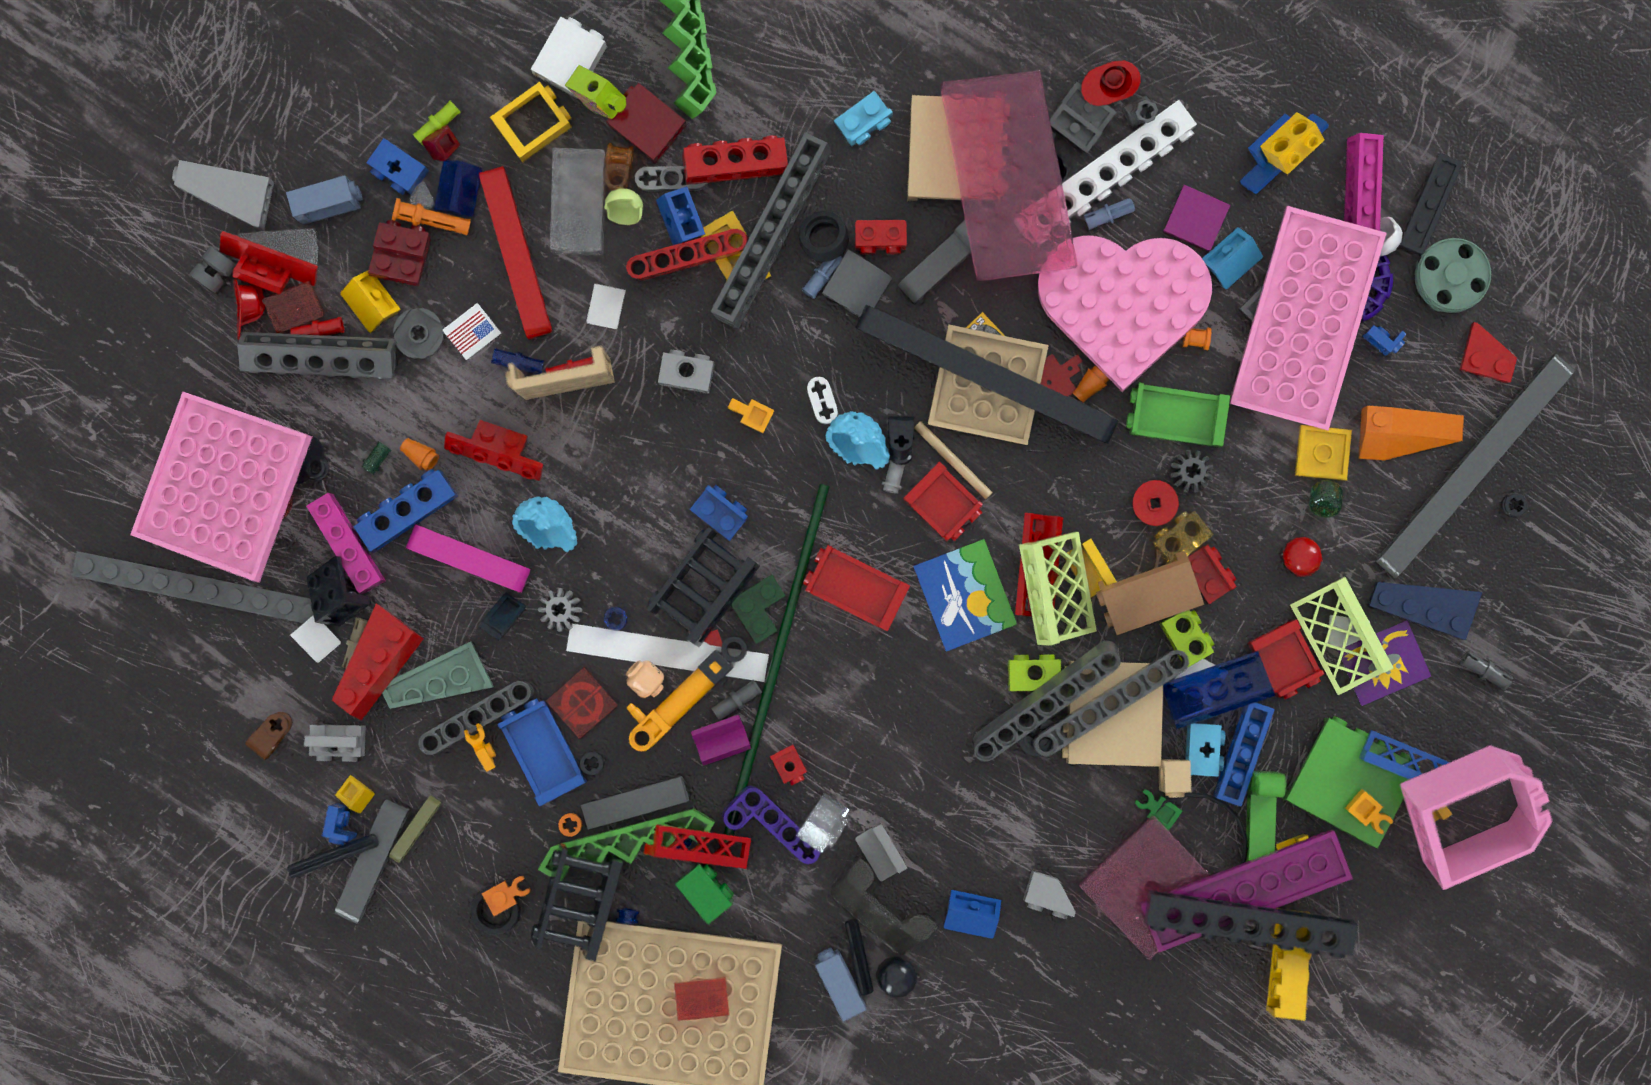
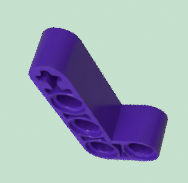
M745 787L723 810L722 820L730 829L737 830L742 828L754 816L801 862L811 864L819 858L820 851L817 844L757 787ZM749 792L758 793L759 799L754 805H748L745 801L746 795ZM773 809L777 812L776 820L771 823L765 822V812ZM733 810L741 813V819L735 824L729 823L727 819L728 814ZM787 827L795 829V836L791 840H784L782 837V832ZM801 841L807 848L812 846L810 849L812 855H804L802 857L804 852L796 844Z

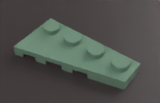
M470 641L394 678L382 694L389 709L493 688L494 686L473 642Z

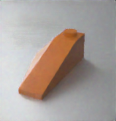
M1366 406L1362 408L1358 459L1384 461L1460 442L1463 437L1464 416L1393 407Z

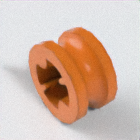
M568 813L560 819L558 824L559 830L565 836H575L582 829V820L577 814ZM566 818H571L572 821L577 822L574 832H570L569 828H564L563 823H567Z

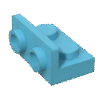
M873 91L836 118L834 123L851 146L856 143L861 145L871 137L869 133L876 128L880 131L891 123L890 118L893 112L885 106L877 93Z

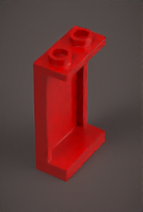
M827 545L826 549L820 548L814 560L818 563L815 572L809 571L803 582L807 586L805 591L888 632L910 585L838 551L832 546Z

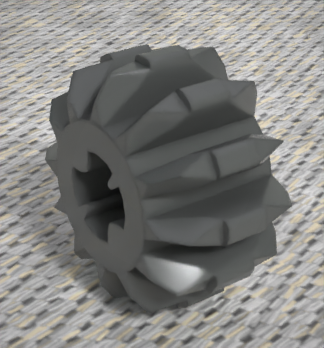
M1190 450L1185 451V458L1178 454L1176 459L1180 464L1171 463L1170 465L1171 468L1177 470V472L1171 473L1170 477L1179 478L1174 484L1176 487L1184 483L1183 492H1188L1191 485L1193 493H1197L1199 490L1198 484L1205 489L1208 485L1204 479H1213L1211 474L1206 473V471L1213 469V465L1205 466L1204 464L1209 460V457L1205 456L1200 460L1201 452L1198 450L1194 453L1193 458ZM1193 465L1196 467L1194 471L1197 470V475L1190 478L1188 476L1189 472L1186 473V468Z

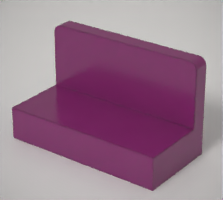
M739 715L691 732L703 766L751 749Z

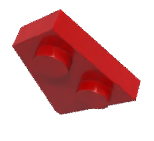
M1473 322L1459 370L1510 383L1517 357L1481 325Z

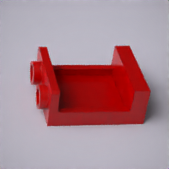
M939 461L903 500L946 542L950 538L955 541L965 531L962 526L968 519L973 523L981 515L982 511L979 508L983 504L961 485Z
M1297 619L1291 620L1248 642L1275 697L1283 696L1284 700L1298 693L1297 688L1303 685L1309 688L1321 681L1319 677L1325 674L1319 668L1299 630L1301 627Z

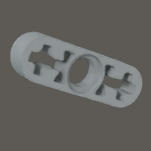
M683 166L642 167L635 174L637 187L645 192L674 191L686 186L689 191H698L704 189L708 184L683 185ZM657 172H661L660 181L662 186H657V180L649 181L647 186L644 185L643 181H639L640 178L644 177V173H649L651 178H658ZM675 172L678 174L679 181L676 185L670 186L665 183L664 179L667 173Z

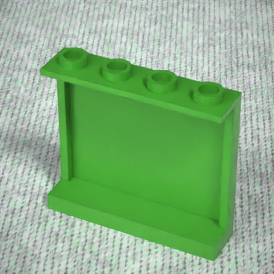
M1333 716L1332 719L1324 718L1325 724L1291 789L1286 790L1282 799L1378 849L1390 823L1386 820H1382L1379 823V827L1384 831L1383 834H1380L1372 828L1371 822L1365 826L1347 811L1345 807L1363 789L1383 806L1379 813H1385L1393 820L1404 799L1400 784L1410 779L1359 759L1369 735L1368 733L1358 728L1352 731L1346 727V721L1336 716ZM1379 740L1378 743L1372 742L1369 752L1378 755L1386 752L1387 748L1385 743ZM1393 752L1398 764L1402 765L1411 761L1408 754L1401 752L1399 756ZM1390 755L1384 756V758L1391 760ZM1413 764L1407 766L1408 768L1415 770Z

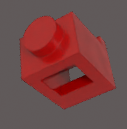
M793 744L770 756L784 784L790 782L792 786L805 779L803 774L807 770ZM787 762L794 763L795 768L793 771L785 769Z

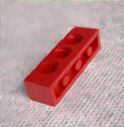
M774 135L754 141L751 138H743L735 143L716 141L712 145L706 146L694 143L688 145L687 148H683L682 153L686 185L783 175L788 166L784 137L777 138ZM761 152L766 156V159L757 160L753 154ZM730 155H737L741 161L733 163L728 157ZM707 157L713 158L716 164L707 165L703 159Z

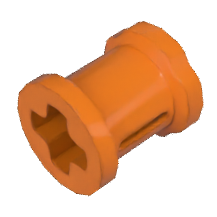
M1208 327L1206 330L1192 328L1183 336L1182 346L1186 348L1188 345L1203 347L1204 350H1209L1212 329Z

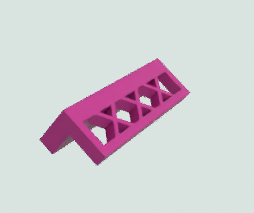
M1358 133L1347 138L1344 221L1380 231L1384 135Z

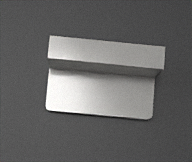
M881 822L855 838L880 881H884L895 873H900L907 869L905 862Z

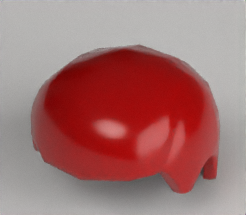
M1308 537L1292 539L1286 544L1283 551L1285 566L1299 577L1313 575L1319 570L1323 561L1321 548L1314 540Z

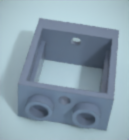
M345 175L286 192L292 216L302 225L360 209L359 201L363 200L359 186H356L355 182L350 181Z
M830 947L818 953L815 966L843 1022L865 1011L866 1003L839 949L833 951Z

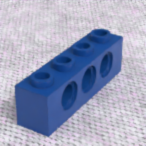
M433 469L427 471L420 477L422 481L414 486L412 483L408 484L399 491L401 495L393 500L391 497L384 500L378 505L379 510L373 514L367 512L357 519L358 524L353 527L370 552H377L414 527L415 524L417 525L459 497L442 471H434ZM425 488H429L432 491V497L427 502H423L420 499V493ZM404 502H408L411 506V511L407 516H401L399 513V507ZM386 516L390 524L386 530L381 531L378 527V521L381 517Z
M1245 700L1213 797L1242 806L1274 712L1273 708Z

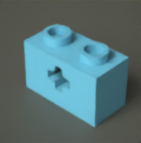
M1187 723L1185 760H1189L1191 763V775L1219 777V771H1223L1224 757L1220 756V746L1225 744V730H1221L1222 725ZM1205 742H1207L1208 747H1211V752H1207L1206 757H1204V753L1200 752V747H1204Z

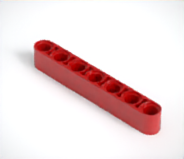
M501 166L479 173L481 184L526 337L529 340L552 333L551 324L505 168Z

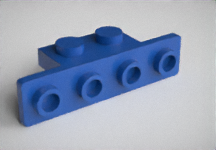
M1286 114L1248 147L1257 165L1240 182L1242 186L1255 194L1281 172L1280 169L1269 163L1260 146L1291 118ZM1311 114L1308 117L1309 120L1316 123L1321 133L1329 127L1325 120L1315 114Z

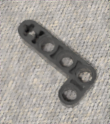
M970 215L955 229L954 233L912 270L897 286L916 304L988 238L989 233Z

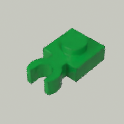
M1143 789L1142 792L1148 796V801L1140 803L1138 800H1135V804L1141 809L1148 808L1150 813L1147 814V817L1166 831H1169L1182 813V810L1171 802L1165 803V806L1159 810L1162 803L1167 799L1160 796L1156 801L1149 790Z

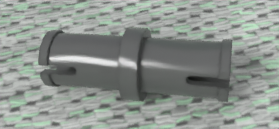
M1467 651L1461 659L1460 665L1477 673L1480 679L1484 681L1487 679L1504 691L1510 686L1512 682L1510 680H1513V676L1494 667L1495 664L1493 662H1486L1470 651Z
M751 680V682L738 691L730 692L729 697L711 709L719 721H721L739 708L741 710L744 708L743 705L761 694L762 691L756 682Z

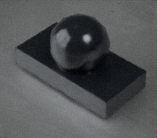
M505 592L481 620L478 627L500 641L524 612L526 605Z

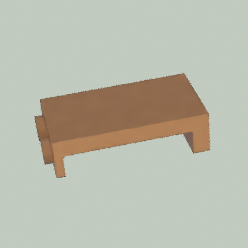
M1185 551L1176 553L1177 561L1107 586L1104 585L1103 581L1098 582L1100 591H1097L1096 594L1100 605H1106L1108 612L1104 613L1108 627L1114 626L1116 634L1119 635L1204 605Z

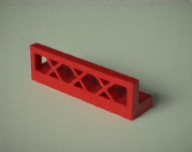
M1025 513L1022 544L1062 535L1063 517ZM1033 520H1036L1035 531L1033 532ZM1048 545L1042 546L1044 558L1049 560L1054 550ZM1060 554L1058 555L1057 559L1053 564L1057 568L1059 567ZM1021 558L1015 615L1032 617ZM1050 570L1047 575L1048 581L1051 585H1054L1058 574ZM1056 594L1052 599L1053 608H1055ZM1028 598V609L1026 611L1025 603L1026 599Z
M656 825L653 845L645 844L644 854L654 857L746 869L751 838ZM663 831L670 832L676 840L669 847L661 846ZM690 835H693L698 842V845L692 850H688L683 843ZM715 838L721 848L715 853H710L706 844ZM735 842H742L740 857L733 856L728 849Z

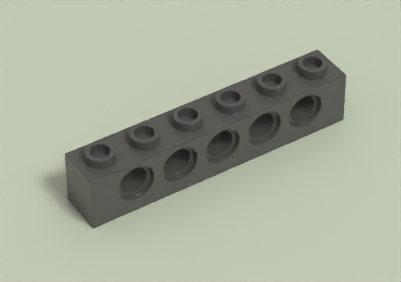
M242 332L237 344L240 371H248L250 373L271 372L278 375L293 373L303 376L315 374L327 377L350 376L352 378L375 377L377 379L393 378L396 368L395 339Z

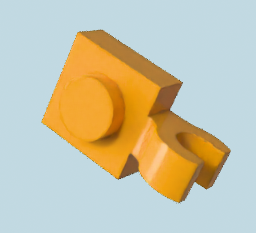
M732 398L728 409L743 415L740 423L760 433H764L774 412L773 409L752 399L747 406Z
M478 723L476 724L478 730L476 735H470L467 730L464 731L466 741L474 748L475 754L487 772L495 768L493 757L496 756V753L490 743H484L485 733L483 727Z

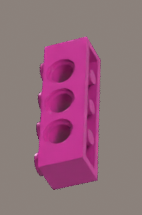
M327 493L306 506L335 555L341 557L342 566L358 593L365 594L386 581L334 494Z

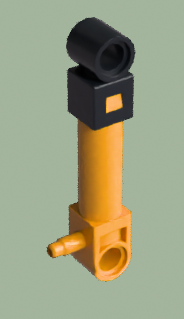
M736 636L726 639L722 644L721 652L717 649L714 650L684 682L647 716L633 703L629 704L627 710L639 723L629 735V742L632 748L637 751H646L653 747L679 719L734 668L731 664L732 662L744 659L748 651L746 642ZM732 642H737L741 645L742 651L737 657H733L728 653V645ZM639 731L648 733L650 738L648 744L640 745L636 741V734Z

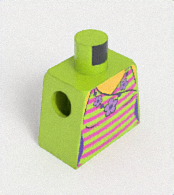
M578 65L565 84L590 111L613 119L618 112L623 111L626 107V97L611 82L581 65ZM589 84H591V88L596 89L594 92L588 91Z

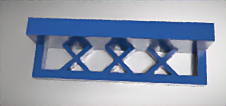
M1370 730L1359 756L1361 760L1407 779H1413L1423 774L1420 772L1417 762L1426 758L1432 761L1434 769L1438 768L1437 763L1441 765L1450 763ZM1375 737L1384 741L1387 748L1386 752L1378 755L1369 752ZM1389 743L1398 747L1391 749ZM1405 749L1408 751L1411 761L1402 765L1398 764L1393 752ZM1413 753L1421 757L1415 759ZM1390 755L1391 760L1384 758V756ZM1413 764L1415 770L1408 768L1407 766Z

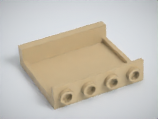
M912 95L907 201H918V198L994 201V204L999 203L1000 197L1005 195V182H1000L1001 172H1005L1006 157H1001L1002 147H1006L1007 132H1002L1003 122H1007L1008 107L1003 106V99Z
M602 346L591 348L594 360L593 365L525 378V375L512 363L509 364L510 371L506 372L508 386L525 400L615 383L610 357Z
M1120 663L1116 671L1067 705L1068 715L1150 663ZM1152 668L1148 672V679L1151 682L1155 683L1160 679L1161 674L1158 669ZM1085 669L1081 673L1090 674L1093 670ZM1130 682L1126 686L1127 694L1131 697L1138 694V685L1135 682ZM1163 685L1062 748V758H1066V763L1161 766ZM1110 695L1105 698L1104 705L1108 710H1113L1117 706V700L1114 696ZM1091 709L1085 710L1082 715V719L1086 724L1094 722L1096 717L1095 712ZM1070 723L1063 724V732L1067 733V738L1072 736L1074 728Z

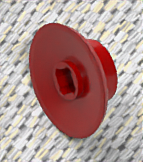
M1152 480L1142 484L1133 497L1135 514L1142 522L1151 526H1160L1168 523L1173 519L1178 510L1179 501L1175 490L1163 481ZM1158 498L1160 507L1151 508L1150 499Z

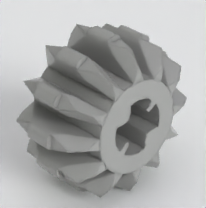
M558 588L557 597L553 591H548L550 600L541 598V602L547 604L546 608H538L539 612L546 613L540 620L542 622L550 620L548 623L549 629H553L557 624V631L559 632L563 631L564 624L568 629H572L573 625L570 620L580 621L579 617L574 616L575 612H582V608L574 607V605L580 602V599L574 598L571 600L573 592L570 590L564 596L563 589ZM564 604L565 607H563V609H566L565 614H559L557 616L555 613H557L558 611H555V607L557 605L562 606Z

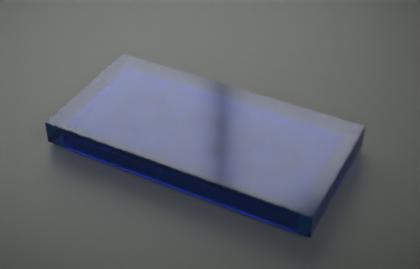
M1258 651L1163 684V692L1177 729L1275 696Z

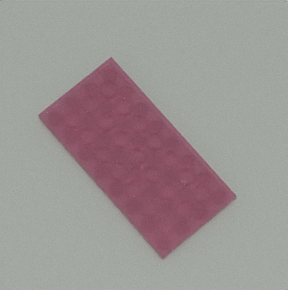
M1040 70L942 82L940 88L977 281L1076 268L1078 263Z

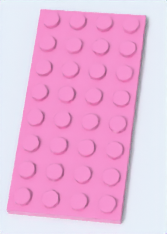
M1286 206L1230 398V404L1329 430L1386 232Z

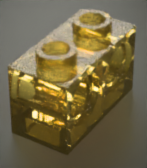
M1184 511L1174 519L1177 523L1171 529L1164 527L1154 535L1157 540L1152 544L1168 564L1177 561L1176 553L1185 551L1188 556L1214 535L1195 511L1189 514L1187 511ZM1188 522H1192L1197 526L1195 536H1189L1185 532V525ZM1168 538L1176 540L1178 547L1175 552H1169L1165 548V542Z

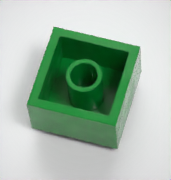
M698 863L682 876L675 885L705 922L710 924L733 904L734 900L732 897L734 893L725 882L722 885L716 879L718 873L711 864Z

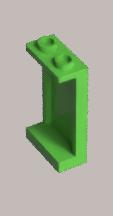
M1139 382L1136 388L1131 389L1130 403H1134L1133 412L1128 413L1126 428H1130V435L1220 448L1224 443L1230 395H1211L1144 385V383Z

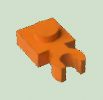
M524 876L517 877L510 887L505 880L482 893L493 916L517 904L514 896H525L531 891L530 888L524 891L518 888V883L525 879Z

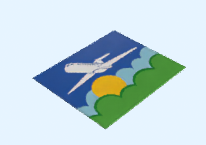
M984 539L913 566L946 651L1017 624Z

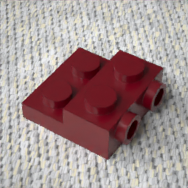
M387 220L386 224L379 222L373 244L374 252L368 270L369 276L419 287L431 242L430 235L426 232V229L418 225H412L411 229L401 227L399 222Z

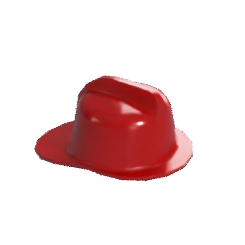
M1125 60L1110 61L1090 70L1086 74L1081 84V93L1084 99L1092 105H1107L1132 96L1139 88L1141 75L1138 68Z
M234 279V292L237 303V339L239 340L241 326L256 321L262 316L265 309V301L261 287L256 285H238L237 280Z

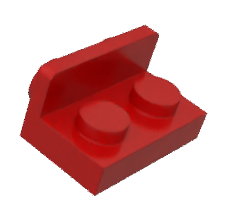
M1205 545L1188 556L1200 593L1208 605L1236 588L1234 574L1229 568L1224 569L1220 563L1222 557L1215 547L1210 548L1209 545Z

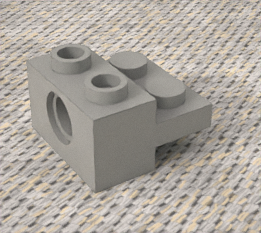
M310 725V735L305 736L304 746H309V756H316V761H332V756H342V761L356 762L358 757L365 756L366 725Z

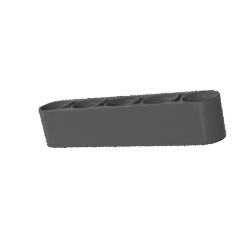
M516 681L424 733L419 739L418 745L420 750L427 755H433L464 739L465 730L470 735L478 731L476 725L470 720V715L473 711L477 710L482 714L483 719L480 725L485 727L529 702L533 697V687L526 681ZM518 685H523L527 689V696L522 700L518 699L514 693ZM496 698H501L505 703V708L501 712L493 709L492 703ZM452 723H456L460 727V734L457 737H452L448 733V727ZM429 736H434L438 741V746L435 750H430L426 746V740Z
M387 799L384 801L369 835L375 834L377 836L379 845L360 853L334 914L359 924L389 860V854L394 848L406 822L410 809Z

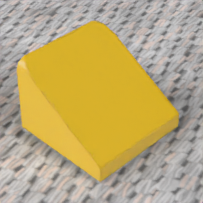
M352 775L347 778L335 794L349 809L357 813H361L375 795L372 790Z

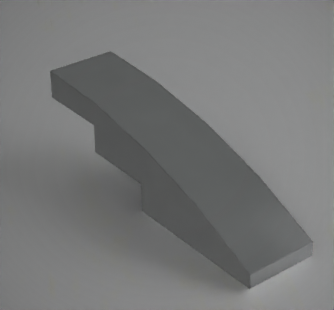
M683 776L585 803L581 805L587 829L589 830L688 802L689 797Z

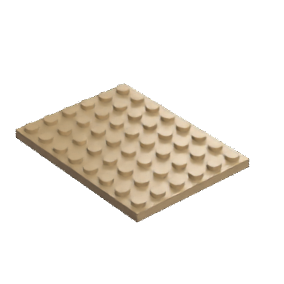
M578 921L576 936L583 937V935H587L590 926H587L586 922ZM607 921L596 961L586 960L580 947L575 946L558 1072L653 1085H764L782 944Z

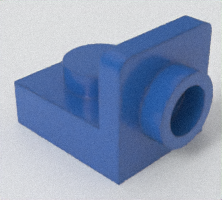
M1373 325L1362 337L1386 356L1391 352L1397 353L1405 343L1402 339L1406 333L1402 330L1391 340L1389 338L1390 334L1384 328Z

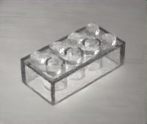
M553 148L550 251L552 254L603 255L606 153L604 149Z

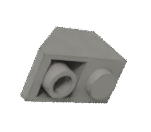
M1032 870L1023 898L1028 903L1027 907L1041 912L1043 908L1053 910L1052 915L1067 919L1068 915L1074 917L1075 910L1059 880L1056 877Z

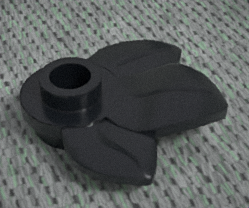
M312 436L295 484H302L309 479L320 481L328 475L329 464L323 458L324 447L314 436ZM315 464L321 466V470L318 473H314L312 470Z

